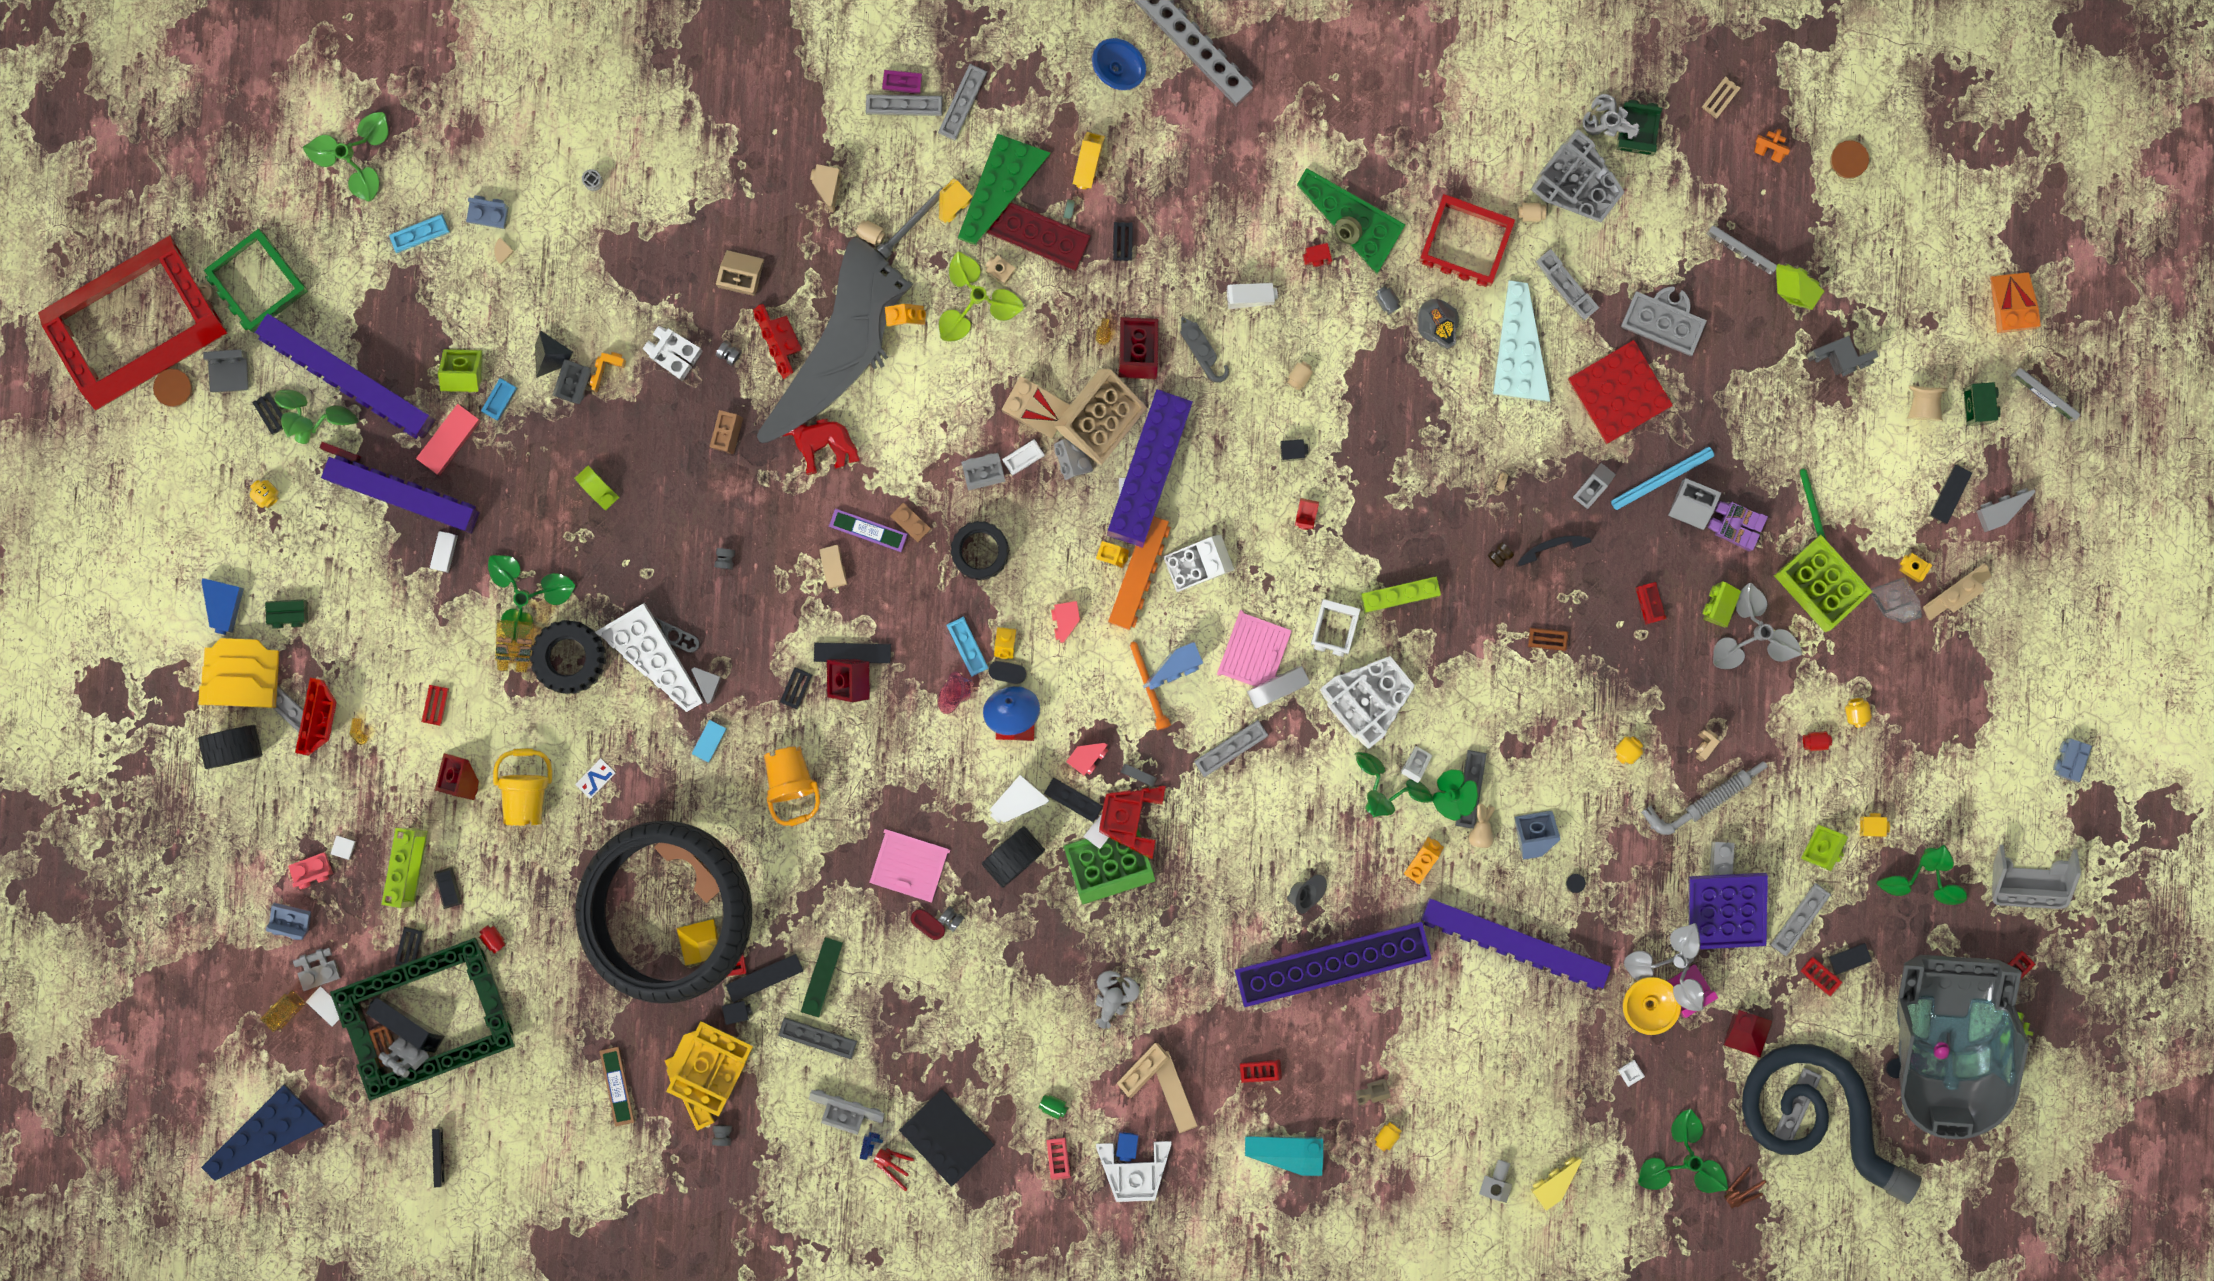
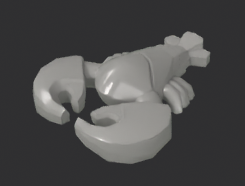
M1601 94L1595 98L1591 105L1592 109L1601 105L1596 111L1600 112L1608 109L1609 111L1601 115L1600 125L1595 115L1592 116L1593 120L1590 121L1591 112H1587L1583 118V128L1587 133L1592 136L1599 135L1607 129L1604 134L1614 137L1618 131L1620 133H1628L1629 139L1637 137L1640 126L1637 123L1631 125L1625 119L1628 112L1624 108L1619 107V112L1617 113V103L1614 97L1609 94Z
M1114 971L1101 973L1096 982L1098 989L1104 997H1101L1099 994L1097 995L1096 1005L1102 1007L1101 1018L1096 1019L1095 1023L1103 1029L1111 1027L1109 1020L1115 1013L1119 1015L1124 1014L1127 1006L1121 1005L1122 1003L1136 1000L1140 993L1139 985L1130 977H1124V980L1130 984L1129 987L1122 982L1126 995H1123L1118 987L1108 989L1107 987L1118 982L1117 979L1111 980V977H1120V974Z

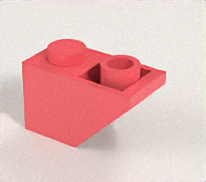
M1077 601L1055 604V609L1051 610L1053 621L1057 620L1058 628H1054L1056 640L1060 639V643H1065L1080 622Z
M1099 743L1078 746L1066 763L1085 776L1086 773L1090 775L1096 768L1095 761L1098 758L1102 760L1108 752L1105 749L1108 745Z

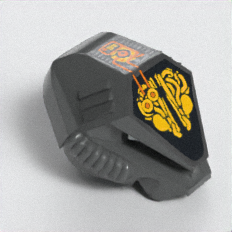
M1430 299L1423 303L1417 314V329L1420 335L1427 341L1437 342L1440 347L1446 349L1456 345V329L1459 327L1457 309L1440 299Z

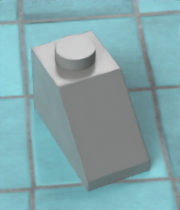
M1600 463L1573 498L1589 509L1608 487L1616 474Z

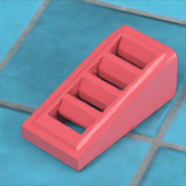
M1066 1138L1047 1140L1051 1180L1071 1178ZM1063 1145V1148L1052 1149V1146ZM1063 1153L1064 1156L1053 1157V1154ZM1064 1161L1065 1164L1054 1165V1162ZM1065 1169V1172L1055 1173V1170Z

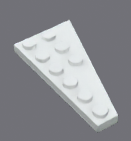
M645 603L595 632L605 639L612 648L620 652L643 675L651 679L658 688L666 692L686 712L704 702Z

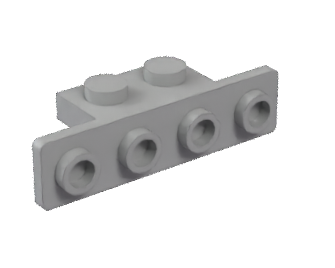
M811 1090L810 1101L826 1105L821 1121L822 1124L858 1135L863 1118L878 1123L883 1122L885 1114L877 1108L870 1109L864 1107L859 1102H848L840 1096L833 1097L827 1095L822 1090Z

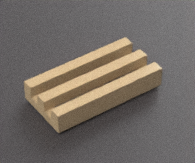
M1725 76L1701 108L1717 119L1739 91L1740 87L1736 86L1734 82L1729 81ZM1727 84V88L1711 108L1707 107L1723 85ZM1732 88L1734 91L1724 102L1721 108L1717 111V113H1715L1714 109L1721 102V100L1724 98L1727 92Z

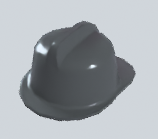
M1314 875L1306 882H1297L1292 886L1290 894L1286 899L1296 907L1299 913H1306L1324 896L1327 881L1322 875Z

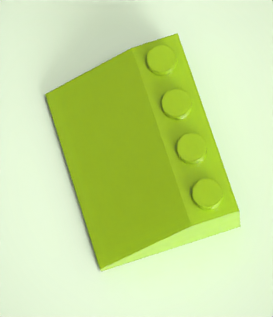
M1819 535L1774 575L1825 633L1833 629L1873 592L1822 535Z

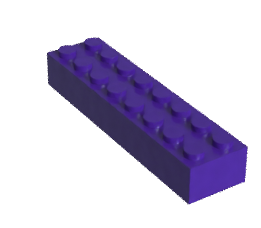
M1156 389L1106 536L1143 548L1193 401Z
M337 455L335 458L328 457L321 476L322 479L472 534L480 512L475 510L476 506L464 501L458 504L457 499L447 495H443V498L439 497L440 493L428 488L423 491L421 486L409 481L407 485L403 484L405 480L389 475V478H387L385 473L373 468L371 471H368L369 467L357 462H353V465H351L350 460Z

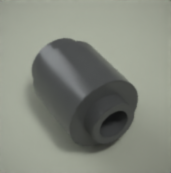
M1385 285L1376 291L1378 295L1375 298L1382 310L1386 311L1388 315L1401 308L1400 301L1391 287L1387 288Z

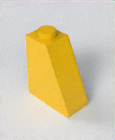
M1086 132L1082 141L1073 184L1077 185L1076 187L1085 190L1092 188L1105 136Z

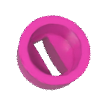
M1938 1042L1934 1046L1933 1053L1935 1057L1945 1059L1949 1056L1950 1049L1948 1044Z

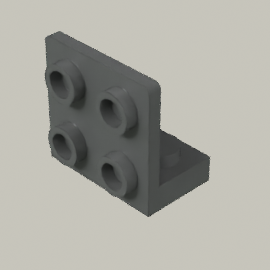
M242 349L203 352V359L208 361L210 392L245 391L249 389L247 352Z

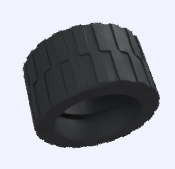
M974 521L961 527L954 535L953 542L951 543L952 560L957 569L968 578L988 580L991 577L997 576L1008 562L1009 545L1003 532L994 524L986 521ZM975 533L990 535L998 545L996 560L992 565L983 569L971 567L965 562L962 555V547L965 540Z
M256 725L228 729L198 738L205 769L252 760L263 755Z
M1023 826L982 862V866L1004 888L1045 852V848Z

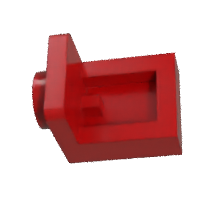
M1300 498L1295 526L1303 530L1314 529L1319 506L1318 501Z

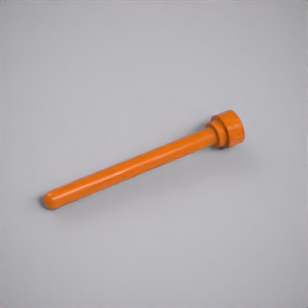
M1131 642L1130 648L1145 684L1150 677L1138 644ZM1147 687L1146 691L1156 715V723L1154 724L1157 731L1171 726L1169 718L1163 715L1155 690H1150Z

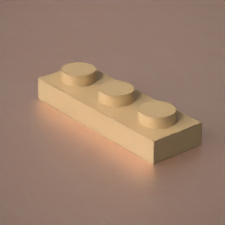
M1155 1043L1117 1082L1118 1086L1127 1097L1132 1098L1170 1058L1159 1043Z

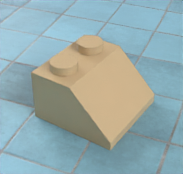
M817 164L816 169H812L810 180H812V184L830 212H834L842 174L837 168Z

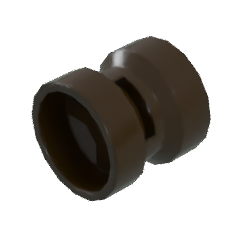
M1503 542L1497 545L1496 551H1491L1488 554L1490 560L1498 568L1504 566V561L1510 560L1514 556L1513 552Z

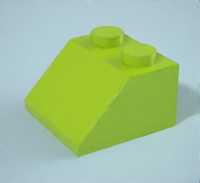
M444 349L438 370L440 391L479 392L482 373V350Z

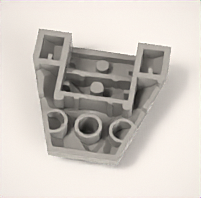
M1578 129L1558 148L1538 174L1537 180L1530 189L1547 203L1600 223L1624 194L1617 179L1605 165V160L1603 157H1600L1595 149L1596 146L1593 141Z

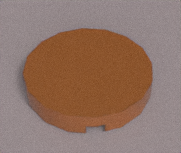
M1853 140L1844 141L1838 144L1832 151L1830 157L1831 167L1838 176L1845 179H1854L1862 175L1867 169L1869 154L1861 143Z
M164 370L154 381V395L165 406L178 407L186 403L192 395V383L187 374L180 370Z

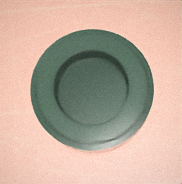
M1067 199L1063 218L1070 219L1072 217L1075 205L1074 200Z

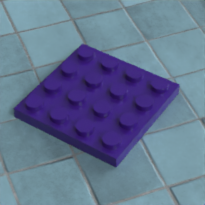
M1767 873L1689 876L1688 925H1697L1700 936V949L1766 946Z

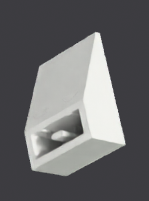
M1221 535L1209 537L1163 556L1176 592L1234 571Z

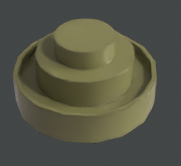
M1342 217L1335 224V235L1344 244L1352 245L1362 236V227L1353 217Z

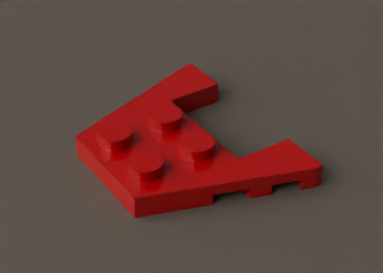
M1166 786L1106 794L1099 832L1153 859L1156 840L1136 837L1143 802L1163 805Z

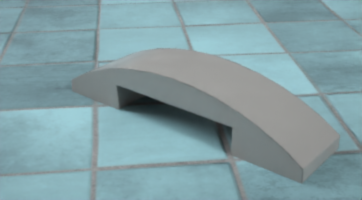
M1552 249L1536 261L1554 288L1583 320L1599 309L1588 293L1582 290L1564 268L1563 263Z

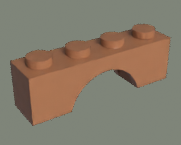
M658 843L654 847L666 861L683 859L693 866L697 878L693 890L706 904L720 893L712 873L695 855L683 848L667 843Z

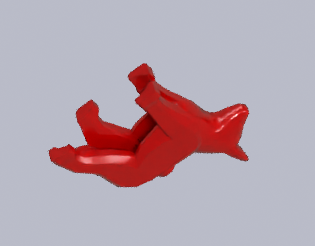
M821 419L816 421V425L807 426L802 424L783 435H792L794 437L798 450L806 460L807 475L817 473L815 452L824 448L827 444H829L836 455L835 469L845 466L846 453L849 455V463L860 462L858 450L851 441L846 427L836 421L828 422V419Z

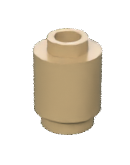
M1522 203V206L1518 207V218H1521L1522 222H1540L1545 220L1546 205H1541V203Z
M862 220L856 230V234L860 238L875 246L878 243L881 244L886 236L884 228L870 221Z
M1304 361L1301 364L1297 362L1288 376L1287 384L1300 391L1314 373L1311 371L1312 366Z

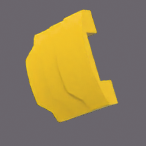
M220 638L212 648H205L204 667L202 666V682L199 685L198 705L276 708L279 651L267 650L259 640Z
M700 1021L696 1031L683 1035L667 1068L671 1083L666 1092L719 1117L753 1046Z

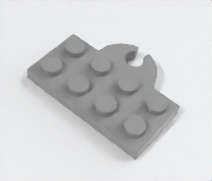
M1675 287L1662 289L1654 298L1636 291L1621 328L1692 356L1707 320L1689 313L1690 301L1686 293L1681 290L1679 301L1674 303L1670 300L1669 296L1674 292Z

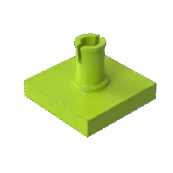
M1818 824L1801 859L1832 871L1835 863L1842 860L1839 855L1844 857L1842 849L1848 837Z

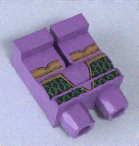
M1718 502L1715 511L1722 514L1723 517L1721 521L1711 518L1707 527L1716 532V536L1747 551H1753L1760 536L1758 533H1761L1768 516L1758 514L1733 502Z

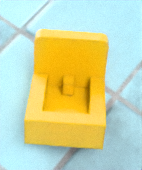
M997 627L994 647L995 657L1013 659L1016 629Z

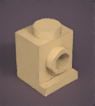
M998 255L995 258L991 257L985 265L987 267L986 273L1004 286L1016 271L1014 266ZM1001 265L1003 267L1002 271H997L996 266Z

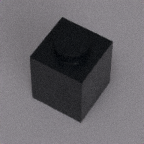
M1304 439L1281 441V461L1305 460V455H1308V444H1304Z
M747 1000L722 1006L726 1025L751 1019L750 1015H753L751 1004H747Z

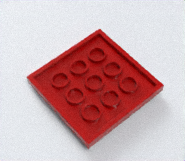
M1634 340L1568 378L1570 385L1606 445L1673 406Z

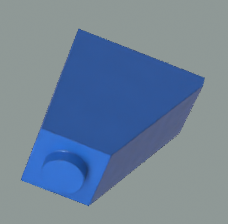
M202 578L201 583L209 627L214 628L215 633L226 635L227 632L233 633L244 588Z

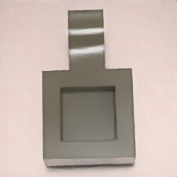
M1385 1079L1368 1083L1367 1089L1355 1091L1359 1105L1366 1104L1369 1099L1372 1100V1103L1391 1098Z

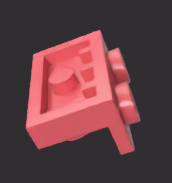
M326 852L288 865L294 881L292 884L293 888L299 887L300 890L310 887V882L317 880L320 883L329 880L328 876L333 874Z

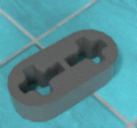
M1125 763L1120 771L1154 787L1157 780L1156 777Z

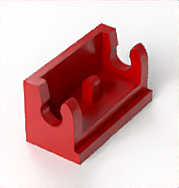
M1653 582L1636 587L1635 590L1645 625L1665 620L1666 615L1661 603L1657 583Z

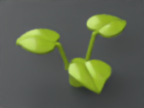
M959 251L951 260L949 278L957 287H963L967 284L972 289L969 296L971 302L961 315L957 310H947L941 315L938 324L940 338L948 342L960 340L969 333L971 323L964 316L973 304H980L986 300L991 304V315L1000 321L1012 319L1024 310L1021 300L1009 290H995L992 293V300H990L983 287L971 285L970 283L978 280L981 273L980 267L974 259Z

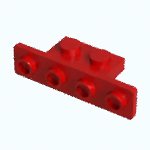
M760 304L753 310L754 318L761 328L762 337L769 346V352L777 364L779 374H781L783 379H786L794 373L787 356L799 353L802 348L787 315L770 320L764 304Z

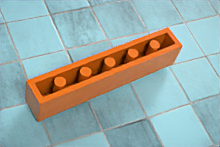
M1154 516L1143 548L1135 546L1108 623L1129 631L1131 627L1135 628L1138 620L1135 614L1137 609H1142L1145 601L1142 598L1143 592H1148L1151 584V581L1148 580L1150 573L1154 574L1158 565L1155 559L1157 555L1161 556L1164 545L1161 544L1163 537L1167 538L1171 529L1168 526L1169 521Z

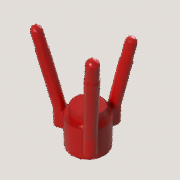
M881 1148L873 1162L877 1163V1167L883 1170L899 1187L907 1191L903 1183L887 1168L890 1166L907 1177L909 1174L891 1162L893 1160L891 1155L909 1161H914V1158L894 1152L888 1148L886 1150Z

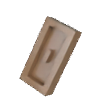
M904 503L890 516L918 543L931 530Z

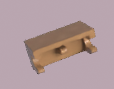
M719 410L710 448L734 455L743 417Z

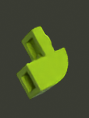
M589 465L574 478L605 511L619 498Z

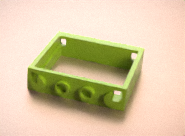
M395 828L381 905L397 908L414 907L428 831L415 828ZM398 832L404 833L403 839L398 838ZM390 896L392 899L386 900V897Z

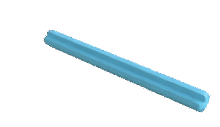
M1707 447L1611 500L1612 506L1615 510H1618L1714 457L1713 450Z

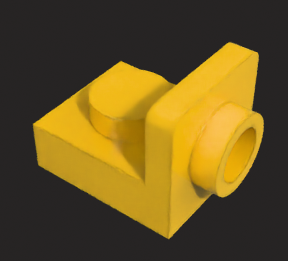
M1102 541L1096 559L1123 568L1128 561L1129 550Z

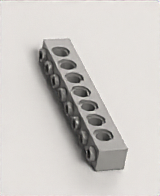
M1134 0L1236 107L1253 92L1252 81L1247 76L1243 77L1239 73L1240 69L1233 62L1230 64L1225 59L1227 57L1221 49L1217 50L1212 45L1213 41L1207 35L1203 36L1199 32V26L1194 21L1190 22L1186 18L1187 14L1181 8L1177 9L1173 5V0H1159L1157 4H1151L1149 0ZM1165 10H1169L1173 15L1170 18H1165L1162 13ZM1183 24L1186 29L1179 32L1175 29V26ZM1194 37L1198 39L1199 43L1191 45L1188 40ZM1204 51H1209L1212 57L1204 59L1201 54ZM1217 65H1223L1225 71L1218 73L1214 68ZM1234 78L1238 81V85L1230 86L1228 80Z

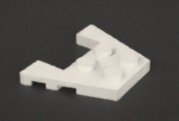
M1155 1141L1154 1162L1114 1163L1113 1143H1096V1149L1116 1202L1155 1201L1171 1147V1141Z

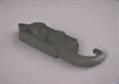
M1181 317L1180 334L1207 377L1216 383L1225 381L1229 375L1228 366L1224 365L1225 372L1222 376L1214 374L1211 366L1214 365L1217 359L1215 351L1197 322L1194 323Z

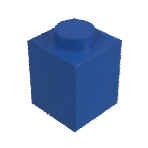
M1119 1132L1116 1156L1120 1157V1160L1131 1161L1132 1158L1136 1159L1138 1134Z

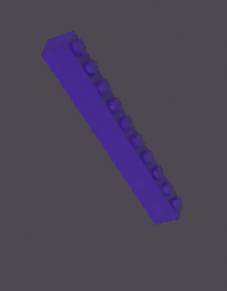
M1430 898L1427 900L1420 919L1425 921L1423 924L1433 929L1435 925L1443 928L1441 932L1453 935V932L1460 934V939L1471 942V939L1479 942L1478 946L1489 949V946L1497 948L1496 953L1507 956V953L1515 955V960L1523 963L1526 960L1533 962V967L1541 970L1547 967L1551 969L1550 973L1560 977L1563 973L1569 976L1568 980L1578 984L1580 980L1587 983L1586 987L1597 990L1598 987L1604 988L1611 969L1610 966Z

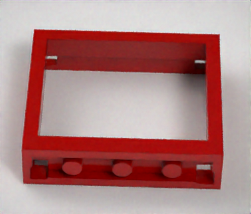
M1443 194L1419 261L1423 262L1422 265L1428 268H1433V266L1440 268V272L1451 275V273H1454L1461 280L1469 281L1470 279L1476 281L1478 286L1491 287L1515 219ZM1445 206L1506 228L1489 276L1428 255Z

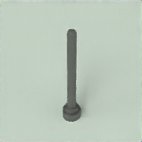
M940 188L888 242L881 243L876 248L885 259L892 254L893 247L939 201L940 191L943 188Z

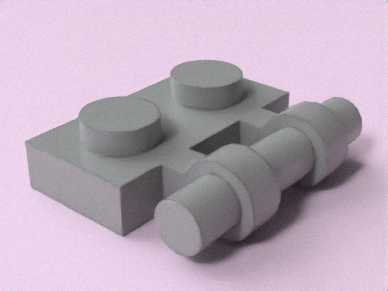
M330 947L324 950L322 948L318 949L313 954H304L299 956V959L293 960L295 968L299 966L304 968V971L297 973L303 991L341 978L336 961H327L326 957L332 955ZM320 961L321 965L311 968L310 962Z
M401 1037L389 1047V1050L392 1052L391 1054L382 1052L379 1055V1059L382 1060L385 1066L391 1067L394 1073L399 1076L402 1075L404 1078L409 1075L408 1069L410 1067L416 1070L429 1058L424 1050L417 1049ZM399 1058L402 1060L401 1063H397L396 1061Z

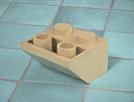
M727 250L720 265L716 281L717 287L756 296L764 259Z

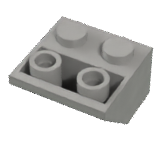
M1685 478L1680 484L1668 516L1704 530L1715 510L1721 492Z

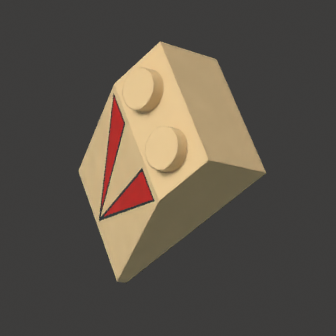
M1020 376L1006 400L1002 412L1053 439L1057 432L1054 425L1070 405Z

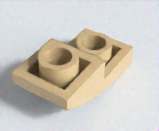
M834 545L820 549L828 588L832 589L847 585L840 547Z

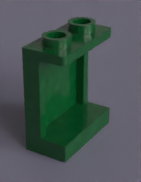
M1628 100L1622 106L1628 112L1625 119L1631 125L1637 123L1640 126L1638 128L1639 133L1637 137L1629 139L1628 133L1618 132L1616 150L1654 156L1657 150L1656 141L1663 108L1658 107V104L1655 103L1643 105L1639 104V101Z

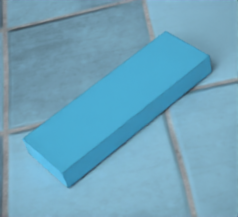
M443 214L390 234L389 237L395 252L400 253L448 234L450 231Z
M962 617L947 624L971 677L989 669L965 618Z

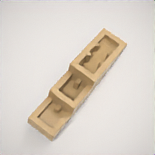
M1166 1051L1170 1058L1156 1074L1178 1131L1182 1133L1198 1126L1169 1051Z

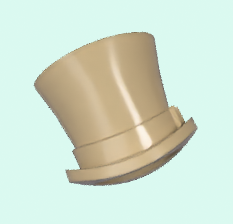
M1909 385V389L1913 391L1912 396L1914 397L1907 419L1943 422L1941 398L1948 388H1927Z

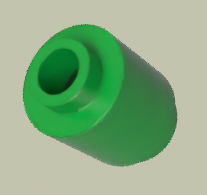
M1044 1094L1038 1107L1043 1113L1058 1120L1060 1116L1064 1118L1068 1110L1067 1102Z

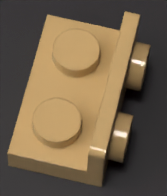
M1703 730L1698 734V736L1705 740L1696 749L1698 753L1696 758L1701 762L1709 757L1720 742L1716 739L1718 736L1711 730Z

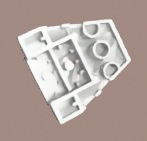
M1389 656L1334 677L1320 691L1328 702V707L1349 733L1370 749L1385 736L1387 729L1396 718L1398 711L1404 705L1415 685L1392 657Z

